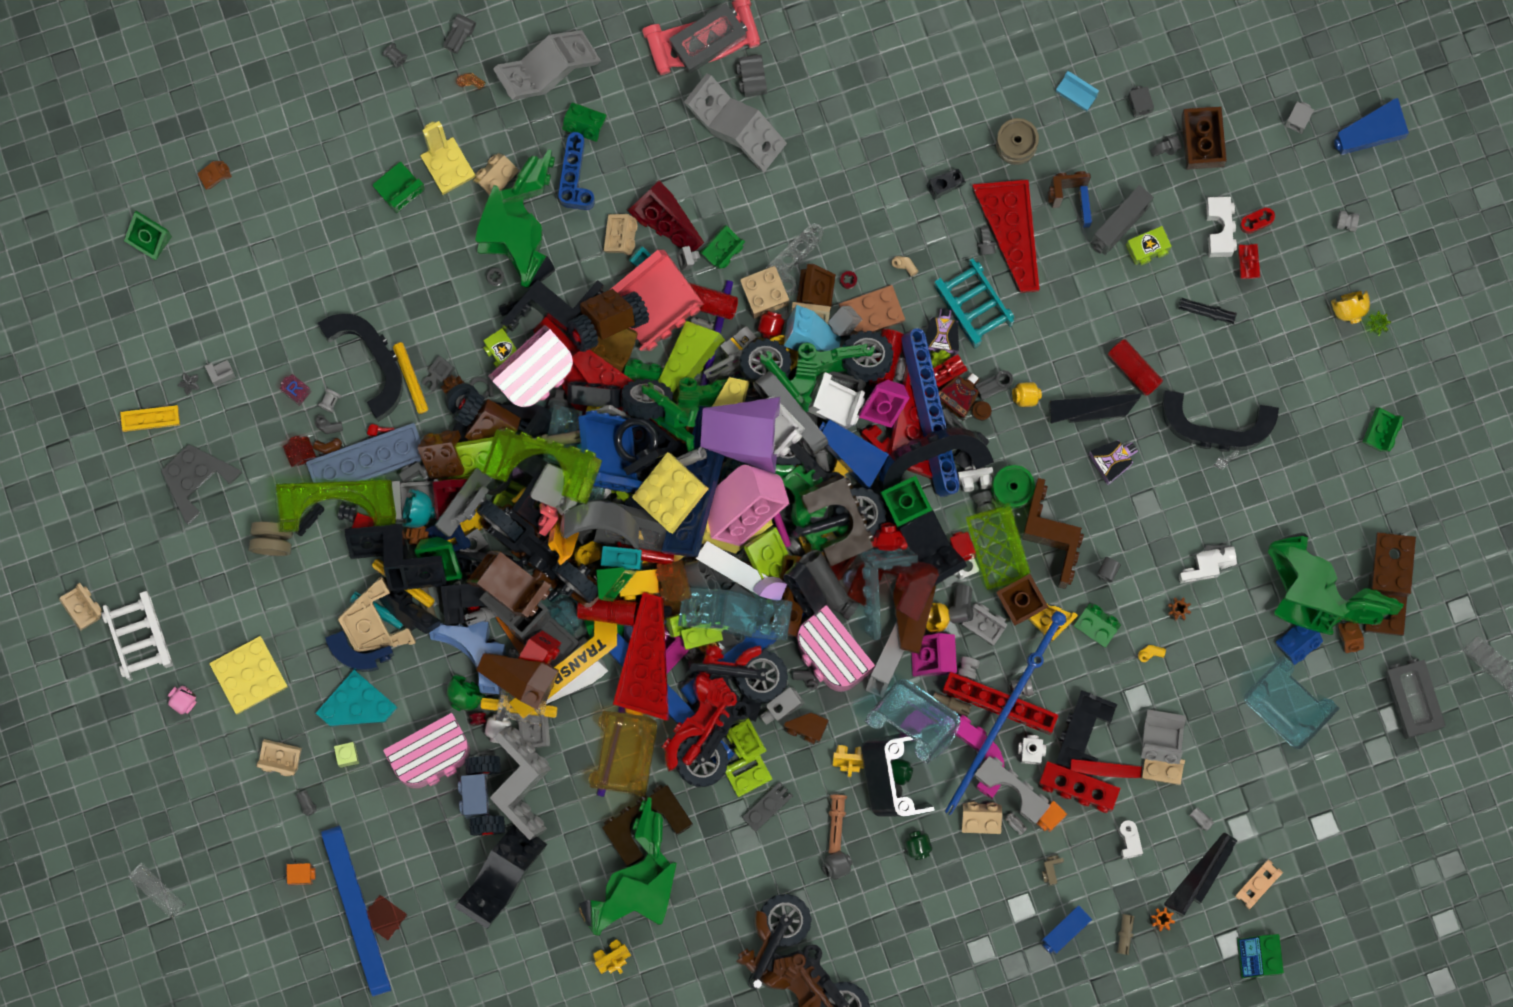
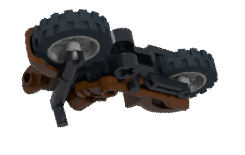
M487 499L477 509V512L483 518L481 526L500 543L512 550L511 553L516 558H519L524 566L529 565L534 569L532 577L539 581H546L551 585L550 588L553 589L559 585L547 596L550 602L559 595H567L587 608L594 605L599 599L597 581L588 576L591 572L589 568L583 563L576 567V562L571 557L560 565L558 563L559 554L555 550L552 551L548 546V534L546 537L540 534L535 526L512 509L513 506L511 504H505L501 507Z
M780 894L765 902L760 911H755L754 926L758 937L763 943L756 957L754 956V949L751 951L745 949L738 954L739 959L736 960L737 963L745 965L752 972L748 980L750 988H759L762 983L763 986L770 989H789L795 993L799 1003L798 1007H849V1004L854 999L858 1007H870L869 998L862 988L850 982L833 983L830 976L820 965L822 950L819 946L808 945L802 951L797 950L787 955L775 953L778 947L798 944L807 936L811 928L812 918L810 910L803 900L794 895ZM781 906L782 915H778L773 911ZM785 906L793 908L788 915L785 913ZM795 911L798 914L799 920L790 918ZM771 915L777 917V922L771 924ZM792 923H799L795 931L790 926ZM787 928H788V929L790 930L791 934H789V935H784L785 932H786V930H787ZM809 950H815V959L807 956L810 953ZM843 993L849 994L852 997L848 1001H846L843 996Z

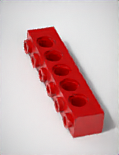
M950 672L942 692L997 715H1000L1010 697L1008 694L953 672ZM1017 699L1007 719L1051 735L1059 715Z

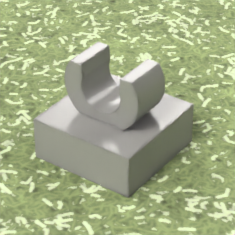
M689 246L682 247L677 253L681 271L689 270L697 262V259H700L699 251L691 252Z

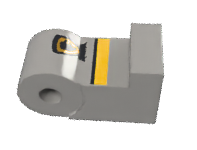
M746 326L727 342L725 341L720 345V350L728 358L729 355L736 354L739 350L743 351L745 347H748L749 343H754L757 337Z

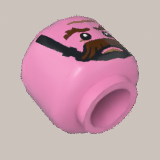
M180 686L178 689L174 687L168 694V697H170L168 705L179 714H188L197 703L195 701L196 695L186 686Z

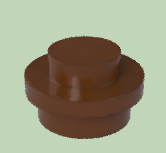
M984 401L977 402L972 410L973 416L981 421L988 419L992 412L991 406Z

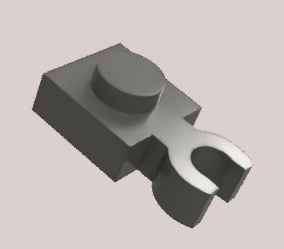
M439 356L428 370L431 376L426 377L422 384L426 386L432 381L433 384L430 390L434 392L438 388V382L444 383L443 379L449 377L455 370V367Z

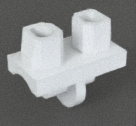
M971 462V466L964 469L965 471L958 472L959 485H962L964 492L973 491L974 482H980L982 489H990L992 486V467H981L976 470Z

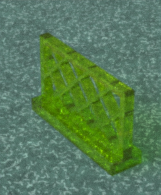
M1010 503L965 517L987 590L1013 583L1031 574ZM1000 512L1002 519L999 525L989 521L992 514ZM979 518L984 521L980 531L972 527L971 520ZM987 523L996 528L992 537L982 532ZM998 530L1007 534L1004 543L994 539ZM980 535L990 539L986 548L977 544ZM992 541L1002 546L997 555L988 550ZM1004 547L1012 551L1013 555L1009 561L1000 557ZM985 553L995 557L991 567L983 563L982 559ZM998 559L1007 564L1003 573L993 568ZM1009 566L1017 569L1019 576L1011 578L1005 575ZM991 571L1000 575L998 582L989 583L988 576Z

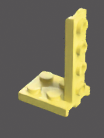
M438 121L427 124L422 131L428 151L420 156L441 193L444 195L476 176L455 139L452 137L446 140L441 123Z

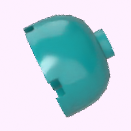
M410 489L408 493L412 494L410 498L406 497L402 519H406V523H403V526L420 528L427 524L430 518L434 517L435 507H432V500L426 493Z

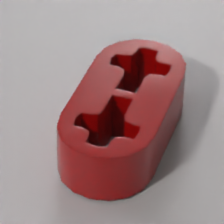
M1270 208L1260 209L1245 216L1240 223V228L1246 234L1254 233L1271 225L1275 219V213ZM1263 213L1266 215L1270 214L1269 221L1266 219L1260 221L1259 219L1263 217ZM1247 220L1249 223L1256 221V223L1252 225V229H1250L1249 226H1244Z

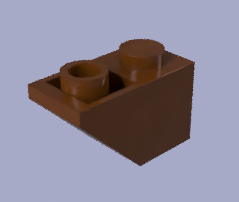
M808 713L785 722L784 728L787 729L786 733L797 737V734L805 737L804 741L815 744V742L820 743L829 720L814 713Z

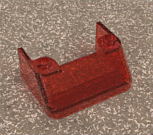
M891 554L870 560L859 566L847 593L849 598L868 608L883 574L898 577L896 586L903 592L896 609L913 620L919 621L938 577V569L928 563Z

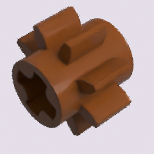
M426 527L407 528L405 537L409 539L408 544L417 546L421 539L429 538V532L425 530Z
M1184 597L1181 601L1174 598V605L1168 604L1167 606L1171 608L1168 616L1173 615L1175 617L1174 621L1178 618L1185 621V614H1191V611L1187 610L1191 603L1186 604ZM1177 605L1179 608H1184L1182 613L1180 611H1175Z

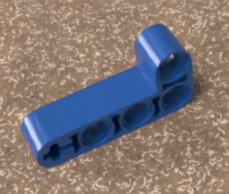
M578 132L571 133L567 138L558 193L559 201L566 208L590 210L595 204L593 192L588 189L578 188L585 148L583 135ZM575 140H579V143H577V146H576V150H577V151L574 150V146H573V143H575ZM575 157L578 159V162L570 164L568 160ZM567 176L575 177L573 182H567L565 179ZM565 194L572 195V198L568 201L562 199ZM588 196L591 198V201L583 203L581 199Z

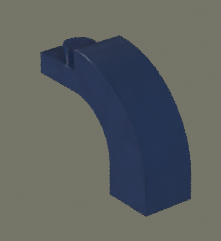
M344 631L325 638L334 657L351 670L359 672L379 670L377 662L385 663L390 661L392 656H395L391 646L368 654L358 653L350 647Z

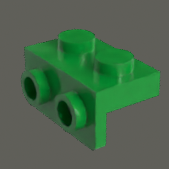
M572 102L564 117L562 129L570 133L578 132L584 138L597 142L607 114Z
M724 225L699 253L714 268L722 269L730 264V259L734 254H738L743 249L742 245L745 241L739 238L727 225Z
M632 359L627 362L624 374L634 382L638 379L659 381L664 368H661L658 364L652 363L649 365L641 360Z
M1376 407L1362 442L1379 452H1390L1395 445L1396 436L1402 428L1404 417L1393 415L1381 407Z
M1091 603L1085 608L1074 627L1105 648L1121 626L1117 618L1107 615L1101 607Z

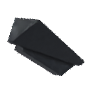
M1141 393L1051 400L1048 405L1050 422L1053 424L1069 419V423L1126 417L1141 398Z
M1223 833L1164 905L1183 917L1193 901L1198 904L1202 903L1238 840L1227 833Z

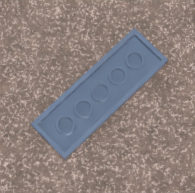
M415 423L307 461L306 464L319 499L400 470L409 464L413 465L417 462H422L417 449L421 440Z

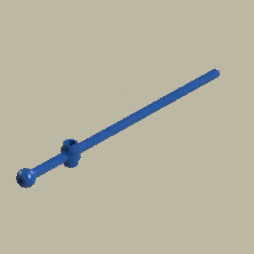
M1059 611L1052 614V624L1035 653L1028 655V666L948 804L945 813L953 806L948 815H951L1034 669L1043 664L1044 659L1042 655L1058 627L1065 624V614Z

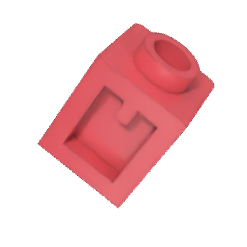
M541 502L539 505L540 513L543 515L538 521L539 533L546 537L558 520V510Z

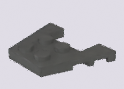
M188 445L161 470L188 525L200 514V511L188 498L215 472H218L231 485L242 474L239 469L191 445Z

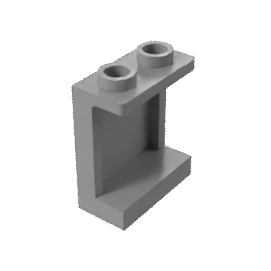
M434 479V481L410 483L392 481L395 523L406 522V519H402L406 497L410 498L412 494L408 493L410 489L426 493L432 500V507H435L433 482L439 480ZM434 514V517L429 520H436V515Z
M1147 710L1141 758L1167 762L1169 764H1180L1186 716Z

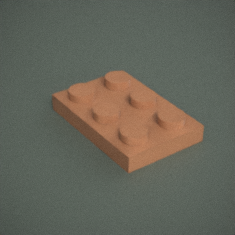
M892 285L839 304V308L851 306L863 319L850 333V336L856 335L860 331H863V333L872 331L874 333L905 322L904 314Z

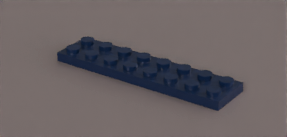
M699 406L692 435L694 436L695 449L701 446L703 408H707L706 406ZM705 449L706 459L686 466L709 489L673 534L668 531L666 532L662 547L663 553L698 557L724 455Z

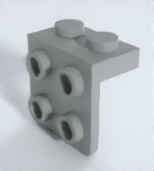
M547 464L533 487L530 496L537 501L556 508L563 516V512L567 509L576 507L579 498L585 493L587 485H585L580 476L552 464Z

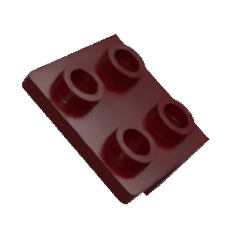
M467 479L433 482L436 520H439Z

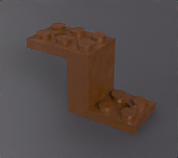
M1038 478L1022 540L1067 551L1058 588L1066 589L1067 585H1071L1075 571L1072 570V566L1075 567L1080 552H1076V550L1080 548L1084 534L1081 533V527L1040 517L1043 504H1040V501H1044L1048 486L1044 485L1045 479Z
M489 551L466 581L471 586L480 587L516 616L527 618L529 615L533 616L538 610V603L547 598L550 593L549 588L551 587L546 581L536 580L502 552Z

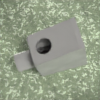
M789 687L766 705L768 710L761 714L760 717L766 725L774 719L781 721L803 706L805 702L795 688ZM781 704L783 710L781 712H778L777 706Z

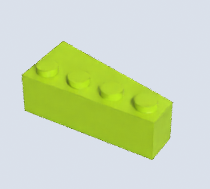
M686 321L659 379V383H664L666 387L671 388L673 401L678 402L680 379L686 377L694 379L704 369L703 366L709 358L711 359L714 356L716 349L725 342L720 333Z

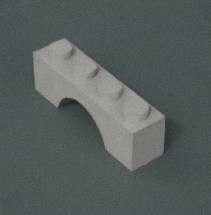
M989 756L974 774V777L987 788L995 785L1012 787L1021 799L1019 813L1035 826L1050 807L1048 804L1049 800L1042 794L1038 796L1032 791L1034 788L1026 781L1022 783L1018 780L1019 776L1013 770L1009 769L1007 771L1002 767L1003 763L998 758L994 757L992 759Z

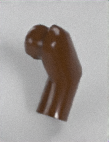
M334 438L333 441L324 444L316 440L313 449L323 454H329L340 450L342 441Z

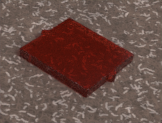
M379 895L372 906L368 907L369 910L367 911L371 929L388 941L394 932L400 929V924L407 916L405 912L381 895Z

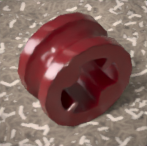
M846 271L841 275L840 284L843 288L851 289L856 285L857 276L854 272ZM845 276H847V277H851V276H852V277H853V279H852L853 284H851V285H850V283H846V284H845V283H844V281H845V278H844V277H845Z
M486 713L469 715L471 719L470 726L486 724L487 720L484 719Z

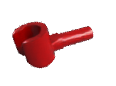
M371 424L368 427L367 435L376 437L378 432H390L394 428L379 427Z

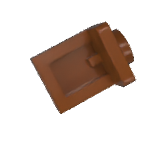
M213 161L197 173L205 189H211L223 179H230L232 177L229 167L224 161Z
M1352 622L1338 624V630L1344 642L1345 653L1363 650L1364 637L1359 624Z

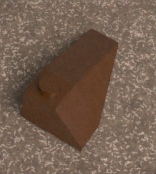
M918 573L898 577L893 591L900 649L917 654L920 653L936 585L934 586L924 574Z
M483 653L476 670L519 701L537 710L546 704L559 673L558 669L541 661L534 662L522 658H508L507 656Z

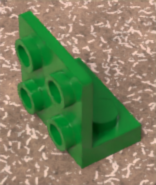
M402 162L395 165L373 184L374 189L396 214L425 190L422 181L419 178L416 179Z

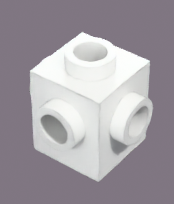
M1027 735V738H1023L1022 743H1019L1018 754H1021V763L1041 764L1042 756L1045 757L1046 745H1043V740L1039 739V736ZM1029 748H1034L1035 752L1030 751Z

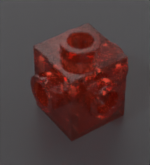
M299 435L289 439V443L283 446L291 467L306 465L307 461L316 458L308 436L301 438Z

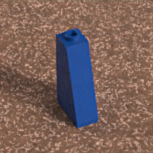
M1393 99L1338 132L1336 139H1334L1336 150H1339L1340 154L1344 155L1405 139L1409 132L1399 99Z
M830 419L826 423L822 422L819 429L828 440V445L825 447L863 488H870L889 454Z

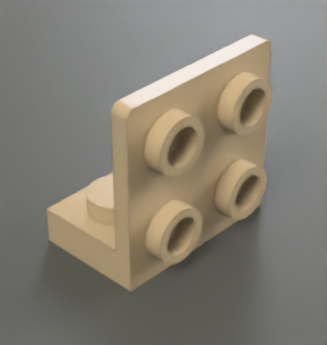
M775 266L740 280L751 306V313L754 319L761 317L767 311L773 312L789 306L788 295Z

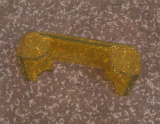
M603 710L602 715L599 717V727L604 731L599 767L589 775L590 787L643 797L648 787L657 733V722L647 716Z

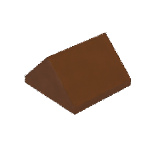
M1031 574L996 592L1014 626L1048 608Z

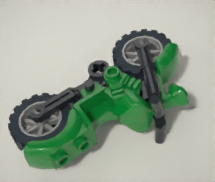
M792 443L789 447L791 450L787 453L789 456L777 457L775 473L782 478L784 487L791 490L795 496L791 520L797 528L796 530H787L788 537L793 538L805 536L811 544L812 551L819 550L822 552L820 545L826 543L828 539L822 538L821 535L833 531L839 537L844 534L850 522L849 512L846 513L847 509L845 507L835 504V513H833L831 518L827 514L829 506L809 514L803 505L799 492L840 475V473L825 472L801 444ZM862 487L851 489L852 496L855 495L859 499L860 506L857 508L859 514L863 513L865 518L872 519L868 526L866 524L864 526L866 531L870 530L872 536H874L876 531L881 529V524L886 521L885 503L871 489ZM863 500L867 501L870 505L866 508L862 507ZM872 508L873 516L866 514V511Z

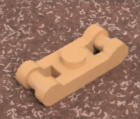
M1269 859L1235 895L1237 899H1241L1246 903L1245 906L1248 909L1252 908L1283 873L1280 869L1277 870ZM1266 870L1272 875L1269 879L1263 875ZM1248 890L1255 894L1252 898L1246 894Z

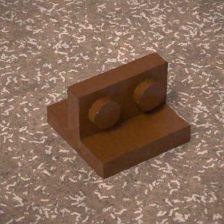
M807 264L806 269H801L797 303L831 307L836 274L815 264Z

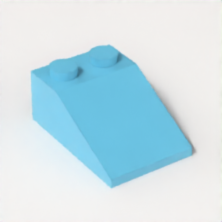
M799 305L795 306L787 319L785 347L798 351L801 344L811 343L815 346L816 351L819 352L840 347L841 336L836 335L821 317L812 310Z

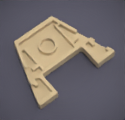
M382 576L338 617L356 652L416 643L411 630L407 627L390 634L373 604V601L390 594Z

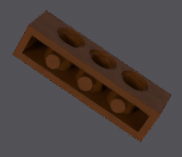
M785 555L780 574L781 580L785 582V573L796 562H800L802 557ZM786 585L781 601H774L768 630L783 636L798 637L803 610L788 585Z

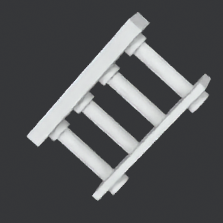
M147 591L139 593L141 599L136 603L110 611L109 607L104 605V612H101L104 622L109 624L122 666H119L121 675L129 681L133 680L131 672L159 663L163 664L165 668L173 666L150 594ZM139 609L145 610L147 617L144 620L116 629L113 618ZM145 627L151 628L153 635L150 638L122 647L119 636ZM151 645L157 646L159 653L156 656L128 665L125 654Z

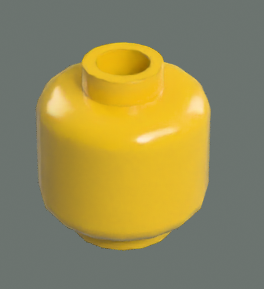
M1034 382L1018 383L1012 390L1013 402L1019 407L1036 406L1042 397L1041 389Z

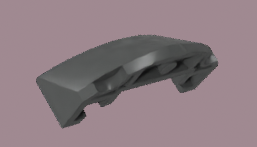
M589 500L581 502L580 505L563 512L559 529L563 538L567 539L571 535L583 530L606 529L622 535L625 544H631L634 549H639V526L633 516L616 503Z

